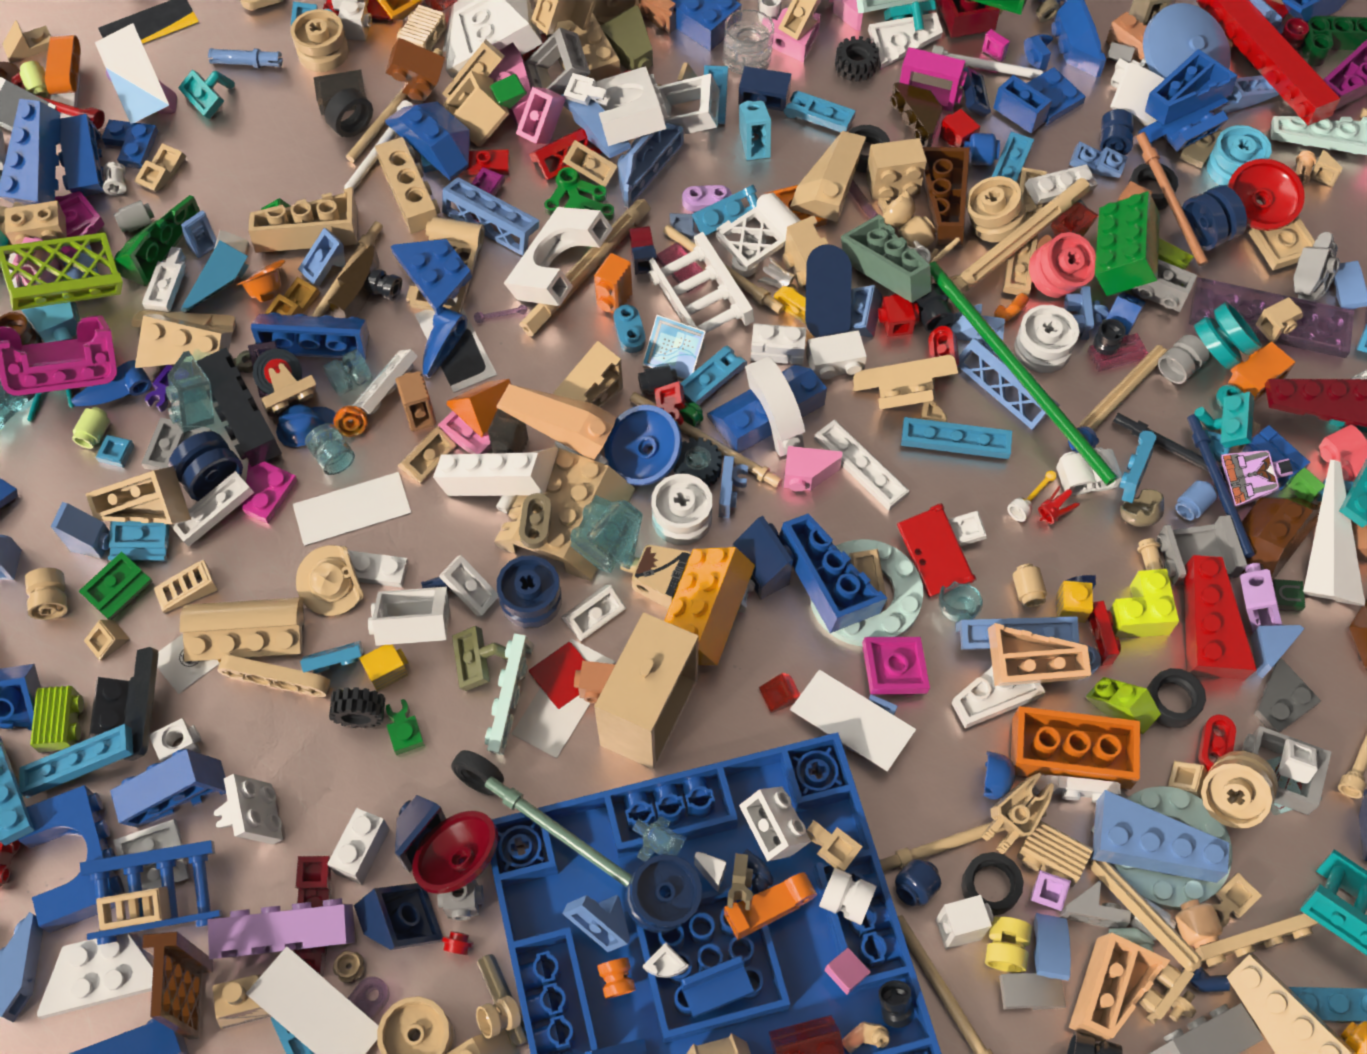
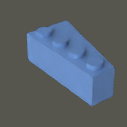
M1104 790L1096 800L1092 860L1217 883L1228 874L1229 842L1107 790Z

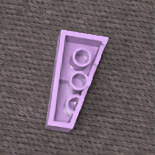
M342 898L323 900V907L312 908L311 902L292 904V910L281 911L280 906L261 908L260 914L250 915V909L230 911V917L208 919L209 959L280 952L286 947L291 950L355 943L353 904H342Z

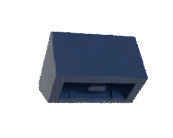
M764 516L757 518L732 545V547H736L755 565L750 580L755 583L754 590L760 600L790 585L792 563L794 560L790 548L787 545L783 546L778 539L779 534L776 527L772 523L768 524Z

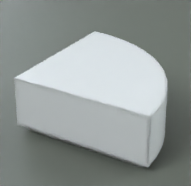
M665 943L643 965V968L654 976L667 978L683 973L689 968V965Z

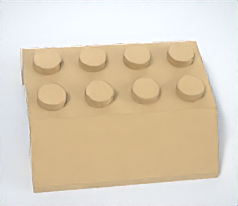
M558 448V454L544 494L550 499L552 507L548 541L544 546L537 549H530L522 544L519 527L523 502L529 495H518L512 506L513 508L508 514L515 521L503 523L502 531H499L494 544L514 554L516 553L515 545L558 560L565 564L566 573L592 582L635 492V488L627 483L610 466ZM535 509L533 512L540 513L542 509ZM532 534V535L530 536V538L535 539V538H537L539 535H538V534Z

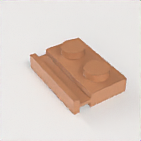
M639 0L638 7L642 17L647 18L658 28H662L669 34L676 29V11L673 10L676 4L671 0Z

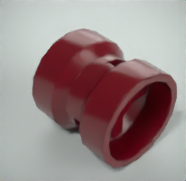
M1291 18L1286 22L1281 35L1298 51L1309 31V25L1303 19Z

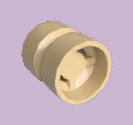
M50 567L39 568L25 575L26 593L30 596L27 599L28 615L31 618L52 620L67 613V598L64 593L65 578L61 570Z

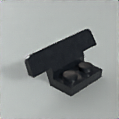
M152 647L137 650L134 677H131L129 681L98 677L96 680L89 737L97 736L126 724L132 729L133 755L124 758V760L134 761L143 757L149 746L159 656L158 650Z

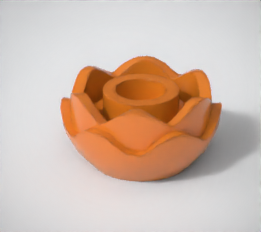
M352 405L345 406L336 413L334 426L339 434L346 437H354L364 432L368 426V419L366 413L361 408Z

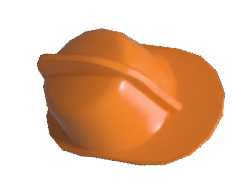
M285 260L274 262L260 269L237 285L242 284L249 296L257 298L261 303L273 299L281 288L278 269L285 263Z

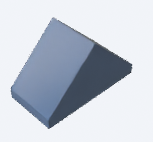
M1301 625L1259 626L1250 636L1257 675L1263 679L1305 628Z

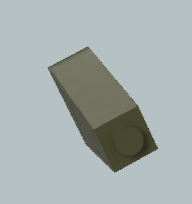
M637 5L600 26L624 68L635 70L646 66L648 70L653 66V49Z

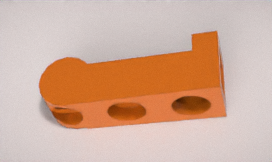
M802 872L754 895L750 910H745L746 903L744 901L734 902L733 908H729L728 905L725 906L724 916L736 939L739 940L799 909L800 906L816 897L817 893L806 873Z

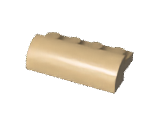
M303 597L184 605L180 616V632L183 633L184 662L220 660L224 655L250 658L303 654Z

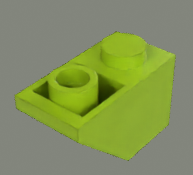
M1103 677L1086 695L1087 700L1107 717L1140 721V734H1144L1161 715L1147 688Z

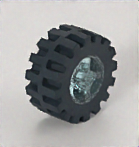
M694 437L689 438L688 443L685 440L682 442L681 453L673 470L675 474H690L698 477L710 487V482L715 484L717 477L719 478L721 475V451H718L716 444L712 446V441L709 439L704 442L702 437H699L698 441H695Z

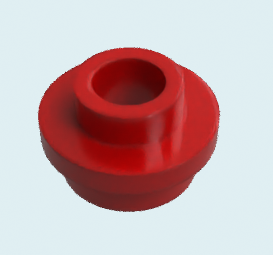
M454 931L450 932L449 937L443 936L442 942L445 943L444 951L461 955H468L469 948H473L474 942L468 941V934Z

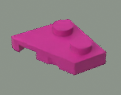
M265 461L254 467H251L248 462L246 483L254 493L243 502L242 509L244 512L269 524L298 481L296 475Z

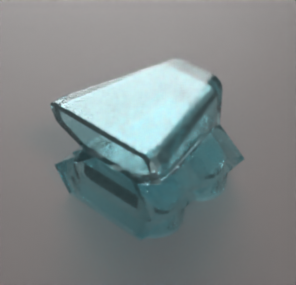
M595 495L592 503L587 504L583 509V520L580 526L575 527L571 532V547L599 570L612 573L616 563L630 570L643 514L626 500L611 502Z

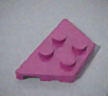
M80 191L69 193L65 196H55V201H58L66 216L67 237L96 234L104 226L105 223L101 216ZM64 246L61 249V252L71 259L78 251L71 246Z

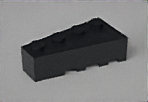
M227 348L197 360L196 362L209 388L204 390L212 404L218 403L219 406L214 409L221 422L227 420L229 425L224 428L231 441L237 439L239 444L234 447L241 460L247 458L251 467H254L282 454Z

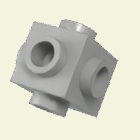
M475 879L459 890L437 894L438 907L443 908L447 917L452 918V920H468L471 916H479V904L484 902L483 886L478 885ZM454 893H463L460 897H454Z

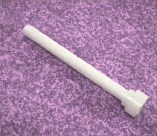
M934 45L932 53L965 60L964 66L1033 79L1044 73V71L947 53L948 50H944L942 46Z
M403 100L396 110L398 111L403 107L412 106L413 104ZM389 127L376 145L391 141L397 133ZM375 146L346 183L344 189L352 187L354 191L376 162L378 157Z

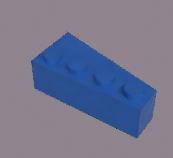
M809 513L783 522L778 539L783 546L787 545L794 556L792 566L830 633L880 614L888 598L882 591L878 592L870 584L871 580L864 572L860 573L850 562L851 558L844 551H839L832 543L833 539Z

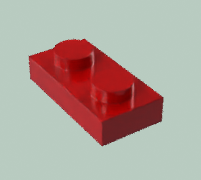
M1104 601L1093 602V610L1088 617V622L1096 649L1101 657V666L1111 665L1121 652L1120 640L1117 636H1114L1112 629L1113 617L1110 610L1106 609Z

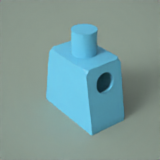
M746 101L739 105V131L746 160L770 158L771 118L764 101ZM753 133H756L759 136V138L755 141H753Z
M76 302L21 310L44 343L73 339V336L77 335L76 327L80 318Z

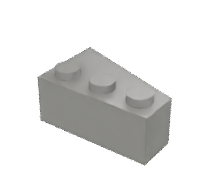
M1242 1003L1229 1009L1227 1004H1224L1209 1012L1212 1017L1211 1020L1207 1021L1204 1016H1201L1187 1024L1189 1032L1184 1034L1181 1028L1166 1035L1163 1038L1167 1044L1149 1054H1239L1264 1040Z

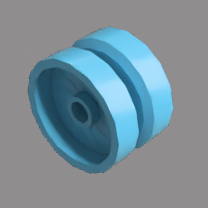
M1235 125L1228 127L1217 138L1207 161V172L1218 185L1227 186L1233 173L1244 163L1255 159H1269L1272 153L1271 143L1267 136L1250 126Z

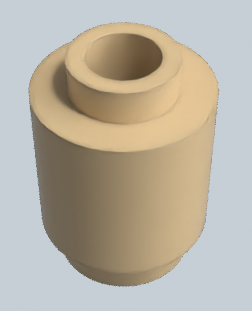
M1023 564L1017 567V571L1012 574L1019 601L1023 602L1025 608H1033L1044 604L1047 591L1040 568L1033 566V564Z

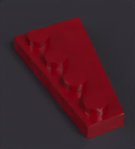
M1268 379L1265 383L1268 405L1271 409L1302 416L1305 413L1318 416L1320 420L1329 421L1333 419L1342 421L1347 426L1353 425L1357 427L1360 425L1367 427V379Z

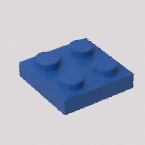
M1055 67L1027 82L1028 85L1052 100L1045 121L1046 124H1050L1080 106L1086 98Z

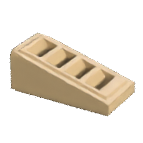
M205 560L191 565L154 588L163 613L218 591ZM202 577L203 581L198 583L197 579ZM188 582H191L193 585L190 589L186 585ZM181 586L183 591L180 595L176 591V588ZM167 591H170L173 597L170 601L167 600L165 595Z
M167 887L96 899L100 931L171 918ZM141 897L144 913L143 917H140L138 898ZM124 900H128L130 919H126ZM112 902H115L117 921L112 922L110 905Z

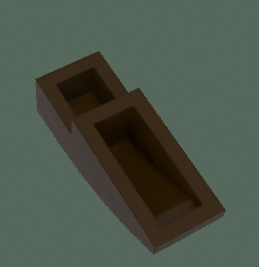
M370 245L337 278L340 289L328 301L334 317H357L368 301L371 293L367 291V281L371 272L375 268H379V259L375 246Z

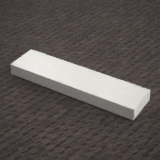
M835 419L815 434L814 440L825 450L843 452L841 466L888 511L909 495V490Z

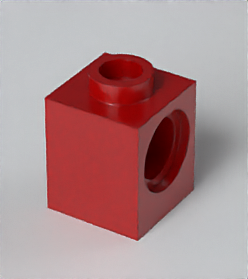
M959 109L953 114H948L942 120L939 137L950 147H964V141H969L973 133H979L981 126L962 109Z

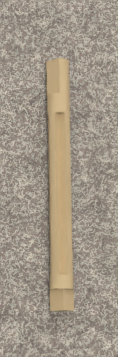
M1084 178L1078 179L953 280V283L963 294L969 291L1085 196L1089 191V182Z
M645 199L637 200L612 225L613 229L601 247H591L565 275L573 285V288L562 304L629 234V228H635L651 210ZM538 303L519 325L527 335L533 336L561 305L555 306Z

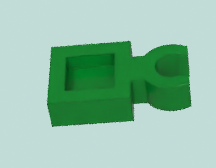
M405 699L401 700L402 710L397 713L392 711L390 704L386 705V713L394 721V723L386 726L396 755L425 746L415 715L408 717L410 709Z

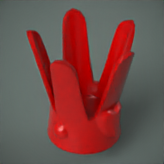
M1059 485L1050 499L1044 501L1038 508L1041 516L1040 521L1044 519L1047 523L1054 524L1059 520L1060 516L1077 508L1080 505L1078 502L1059 510V507L1072 494V490L1067 489L1053 499L1061 488Z

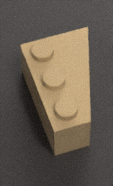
M814 215L787 226L785 253L783 254V261L786 267L792 269L798 285L804 287L805 290L808 256L816 247L828 244L825 237L820 239L815 229V224L818 222Z
M597 341L553 394L592 403L601 408L623 388L621 358Z

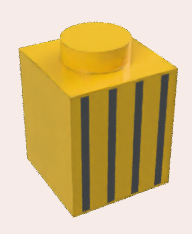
M1063 581L1056 594L1057 617H1078V623H1086L1093 610L1092 583Z
M393 644L383 645L359 658L377 692L408 676L404 666L409 662L402 649L395 650Z

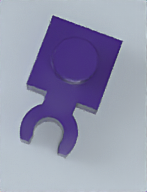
M166 365L152 383L155 391H151L146 395L145 402L151 407L155 401L160 400L156 407L160 412L165 411L168 407V399L171 397L177 400L192 381L190 375L171 365Z

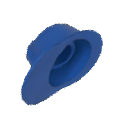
M302 404L292 405L284 410L279 417L276 428L277 438L283 445L289 447L329 442L338 434L334 426L336 413L327 407H308Z

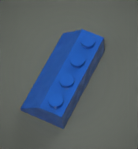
M271 312L269 314H259L251 323V331L260 354L277 348L287 350L295 356L366 360L369 335L366 319L358 317L335 318L330 315L321 317L307 316L305 314L281 315L280 313Z
M793 365L782 371L796 399L802 418L825 405L827 387L812 369ZM751 389L707 413V417L731 449L738 453L772 435L767 414Z

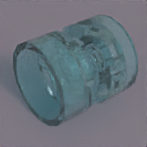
M357 349L344 354L341 361L334 359L323 365V370L338 396L353 390L354 384L360 386L373 379L369 367Z
M331 423L314 428L305 439L306 447L327 475L341 473L355 459L353 450L344 441L336 426Z

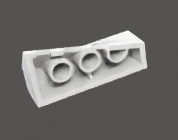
M555 446L526 453L441 455L433 478L448 496L545 494L559 449Z

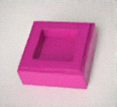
M991 29L985 35L982 51L998 62H1002L1006 58L1010 41Z

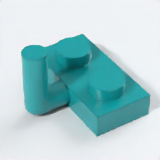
M935 0L914 1L907 5L889 7L884 11L885 21L913 17L915 31L924 30L922 15L930 14L936 10Z
M192 69L178 89L203 116L211 119L224 102L213 87L218 82L228 89H233L235 82L218 71H213L205 80L198 72Z
M1251 392L1224 397L1222 418L1213 419L1203 407L1195 410V416L1208 430L1221 429L1220 443L1225 448L1252 443L1254 396Z

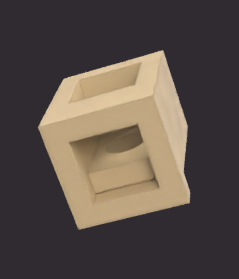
M1288 297L1264 309L1255 325L1270 342L1274 343L1281 333L1288 334L1297 327V321L1303 317V312Z

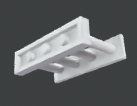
M703 232L694 236L696 247L693 248L692 252L668 265L659 268L654 258L649 260L651 271L648 274L655 286L657 284L660 285L683 323L696 327L690 315L722 298L730 301L732 304L730 309L698 325L696 328L705 330L708 333L734 318L737 320L741 318L745 326L755 322L753 308ZM697 260L705 262L707 265L705 267L706 270L674 287H671L666 279L667 276ZM710 279L712 281L716 279L719 284L717 290L685 307L678 298L679 295Z

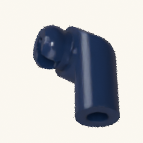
M746 849L743 854L748 855L747 868L753 869V874L755 875L752 879V886L759 892L767 890V887L772 886L774 881L768 866Z

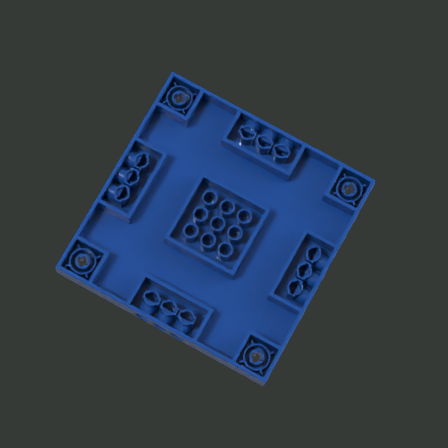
M838 732L538 808L630 875H633L648 859L658 855H675L687 861L696 870L702 884V899L696 913L678 929L667 933H652L639 927L630 917L626 907V887L523 813L519 812L491 819L498 830V843L491 860V867L530 1054H585L587 1051L643 1038L647 1054H687L693 1044L701 1045L729 1037L731 1033L747 1042L751 1054H850L840 1041L861 1022L881 1024L887 1028L890 1042L884 1048H877L875 1045L863 1043L851 1054H942ZM816 770V773L818 775L822 774L821 779H817L815 775H811L812 771ZM782 786L789 795L791 804L799 819L805 825L806 830L813 821L819 823L831 834L838 827L863 846L844 871L851 874L852 880L855 882L862 879L877 886L862 924L859 925L844 918L843 911L835 914L819 907L835 869L817 855L822 846L811 841L791 857L767 861L739 805L760 789ZM524 845L526 853L519 855L517 846ZM748 849L766 863L774 878L772 886H768L767 889L784 882L796 874L806 873L817 893L816 897L800 906L799 909L739 940L736 939L724 916L728 892L732 887L735 853L743 854ZM696 852H701L726 862V871L719 891L712 887L694 865ZM752 884L751 888H748L752 891L753 896L760 893ZM661 889L659 891L660 895L665 897L666 892ZM587 895L599 904L608 898L618 895L630 937L629 943L607 952L562 914L567 903ZM665 943L689 965L686 971L674 977H657L643 968V965ZM847 948L871 972L848 995L825 972L826 966ZM742 955L745 961L744 968L753 987L754 994L693 1018L681 989V980ZM628 957L631 967L628 971V978L634 980L636 991L605 999L603 987L606 982H604V978L599 976L597 966L608 961ZM891 980L903 981L911 989L914 1019L909 1025L902 1028L891 1027L882 1018L879 989L884 983Z

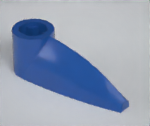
M443 307L444 311L439 315L435 312L433 329L425 346L423 375L428 378L444 362L467 327L468 319L465 315Z
M131 360L117 367V374L110 383L88 386L73 397L71 401L74 406L99 405L128 394L133 396L142 395L151 388L152 383L143 367L135 368L136 361Z

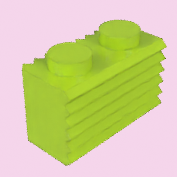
M73 686L36 689L30 745L39 753L61 751L75 745L76 741L80 740L81 726L78 723L79 713L83 712L84 700L82 695Z

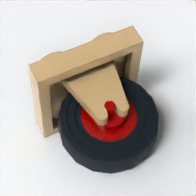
M275 348L267 350L258 356L254 363L253 377L255 384L262 392L267 394V396L261 398L262 405L267 414L271 412L274 415L280 414L288 408L290 403L296 400L300 404L311 399L316 391L317 384L312 375L302 379L303 371L300 361L294 354L284 349Z

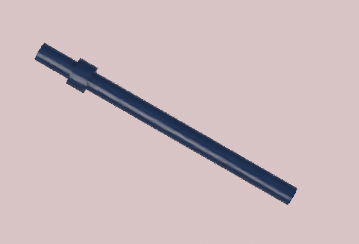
M1195 414L1187 417L1193 433L1192 440L1196 448H1199L1226 516H1231L1244 557L1246 559L1251 558L1255 555L1211 449L1210 436L1203 429L1200 420Z

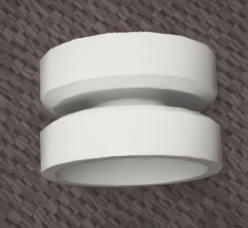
M1040 305L1030 309L1023 317L1014 343L1015 355L1025 367L1039 373H1052L1062 369L1069 362L1079 336L1077 321L1071 313L1055 305Z
M674 474L664 478L656 485L652 494V524L656 533L663 540L675 545H690L700 541L708 533L712 524V494L708 485L700 478L690 474Z

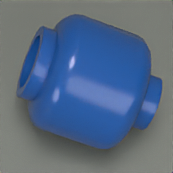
M973 133L969 141H964V147H970L969 164L990 166L994 163V160L999 159L1000 140H996L994 134Z

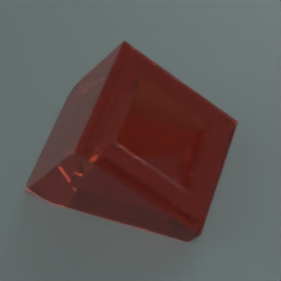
M785 673L779 674L759 687L770 713L793 705L800 696L792 677Z

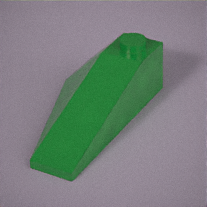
M189 195L127 241L123 248L116 253L114 262L121 277L143 286L149 284L158 261L166 260L171 247H176L184 236L181 224L200 212L194 196Z

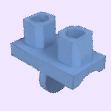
M1083 286L1080 293L1066 294L1064 308L1066 311H1078V315H1073L1078 323L1080 339L1089 340V330L1094 325L1100 326L1102 320L1107 318L1109 314L1108 308L1100 305V302L1097 300L1092 302L1090 286Z

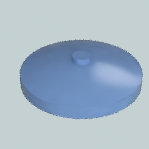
M1187 3L1172 4L1159 11L1147 24L1143 36L1144 57L1149 70L1162 78H1167L1198 49L1226 68H1230V46L1224 30L1216 19L1202 8Z

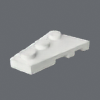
M937 12L922 15L924 30L915 31L913 17L869 24L868 32L871 42H875L876 48L878 47L879 68L882 69L905 57L908 47L920 49L941 38L943 31Z
M991 666L980 678L975 679L953 699L952 705L966 729L1044 697L1045 690L1041 683L995 686L993 668Z

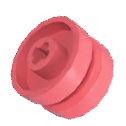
M1072 232L1061 233L1032 254L1029 261L1031 280L1036 288L1046 296L1053 298L1066 297V294H1071L1093 279L1095 276L1096 253L1089 241L1081 235Z

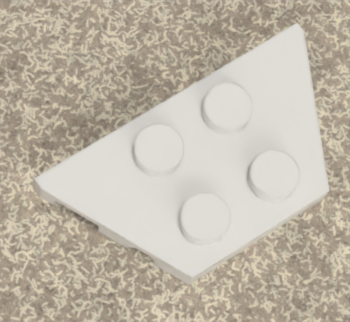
M130 933L117 935V942L97 945V939L62 946L37 1011V1016L45 1019L152 991L153 977L151 962L140 950Z

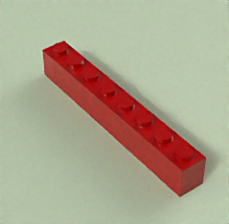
M1196 0L1200 8L1216 19L1224 30L1225 35L1231 39L1240 52L1244 54L1308 126L1333 115L1340 101L1339 96L1249 0Z

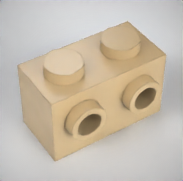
M58 201L5 208V233L12 245L22 244L25 237H36L43 240L67 238L66 216Z

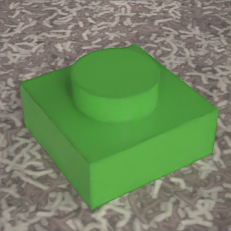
M1304 467L1295 475L1288 487L1293 490L1297 497L1312 503L1325 488V485Z

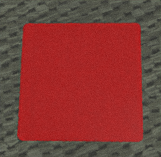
M567 642L529 669V673L557 709H560L579 696L578 688L574 687L576 670H581L582 661H585V659L571 642Z

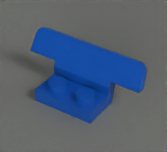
M1222 98L1165 125L1156 121L1140 129L1138 134L1145 132L1150 143L1164 137L1175 151L1178 152L1218 131L1229 118L1224 111L1216 115L1212 111L1226 105L1229 101L1226 98Z

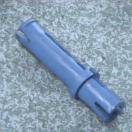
M210 48L208 52V58H213L209 59L210 64L253 65L254 68H260L261 66L281 67L283 63V58H279L282 56L280 51L267 52L256 48L253 51Z

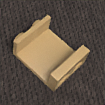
M538 0L531 22L546 35L554 34L558 21L571 20L579 28L586 30L596 0Z

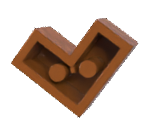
M398 38L392 48L385 73L397 81H405L402 89L403 94L408 95L413 100L425 102L439 81L445 57Z

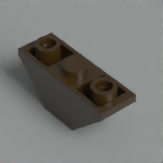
M899 82L894 83L892 95L890 96L893 108L899 111L905 125L909 126L913 131L915 139L920 138L923 147H931L940 123L943 107L930 90Z

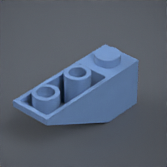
M30 912L26 918L17 924L14 935L7 946L0 950V1016L11 1022L16 1020L34 991L43 929L38 926L36 915Z

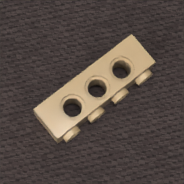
M403 137L376 145L375 149L380 166L410 233L426 229L427 222L431 221L433 217H437V214L441 212L437 200H431L430 198L432 191L428 181L423 182L422 180L424 174L420 163L415 164L414 162L416 156L412 146H407Z

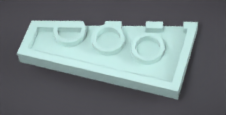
M1274 116L1271 122V139L1279 142H1290L1304 146L1367 155V117H1363L1361 121H1352V117H1341L1340 121L1328 120L1326 118L1308 126L1299 116Z

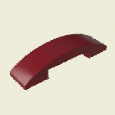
M298 856L295 886L298 889L297 903L311 902L312 908L323 907V900L331 899V868L327 864L330 856ZM327 946L293 950L296 955L323 977Z

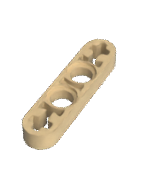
M230 655L222 656L217 669L219 673L229 678L316 697H325L331 683L328 678L315 673H303L301 670Z

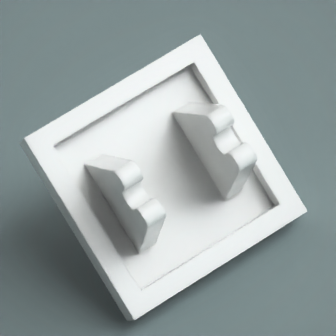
M237 774L224 778L228 801L214 811L215 816H222V819L216 823V827L225 828L233 826L235 837L268 844L282 841V823L278 816L275 802L276 793L272 784Z

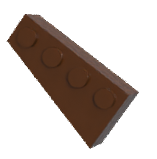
M923 147L927 161L923 184L932 223L936 229L937 244L948 245L955 238L959 237L960 242L955 246H963L970 147Z

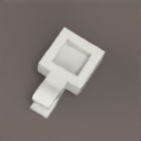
M575 73L572 74L564 92V97L567 100L587 106L590 99L604 106H608L611 99L610 95H606V89L596 87L597 82L595 79Z

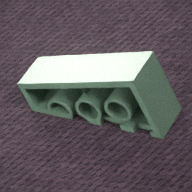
M880 214L841 236L842 250L848 255L852 267L911 303L931 292L930 265L915 249H910L907 246V241L903 237L899 238L895 234V229L890 224L886 225L884 223V218Z

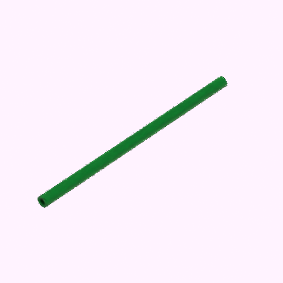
M931 262L929 265L933 280L1106 486L1113 483L1118 478L1117 475L937 262Z

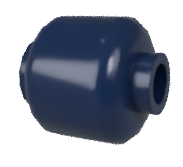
M913 859L898 873L895 878L896 893L902 902L909 906H924L929 903L940 890L942 884L936 866L929 861Z

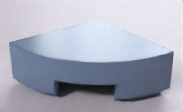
M669 213L670 225L689 239H694V219L692 214Z

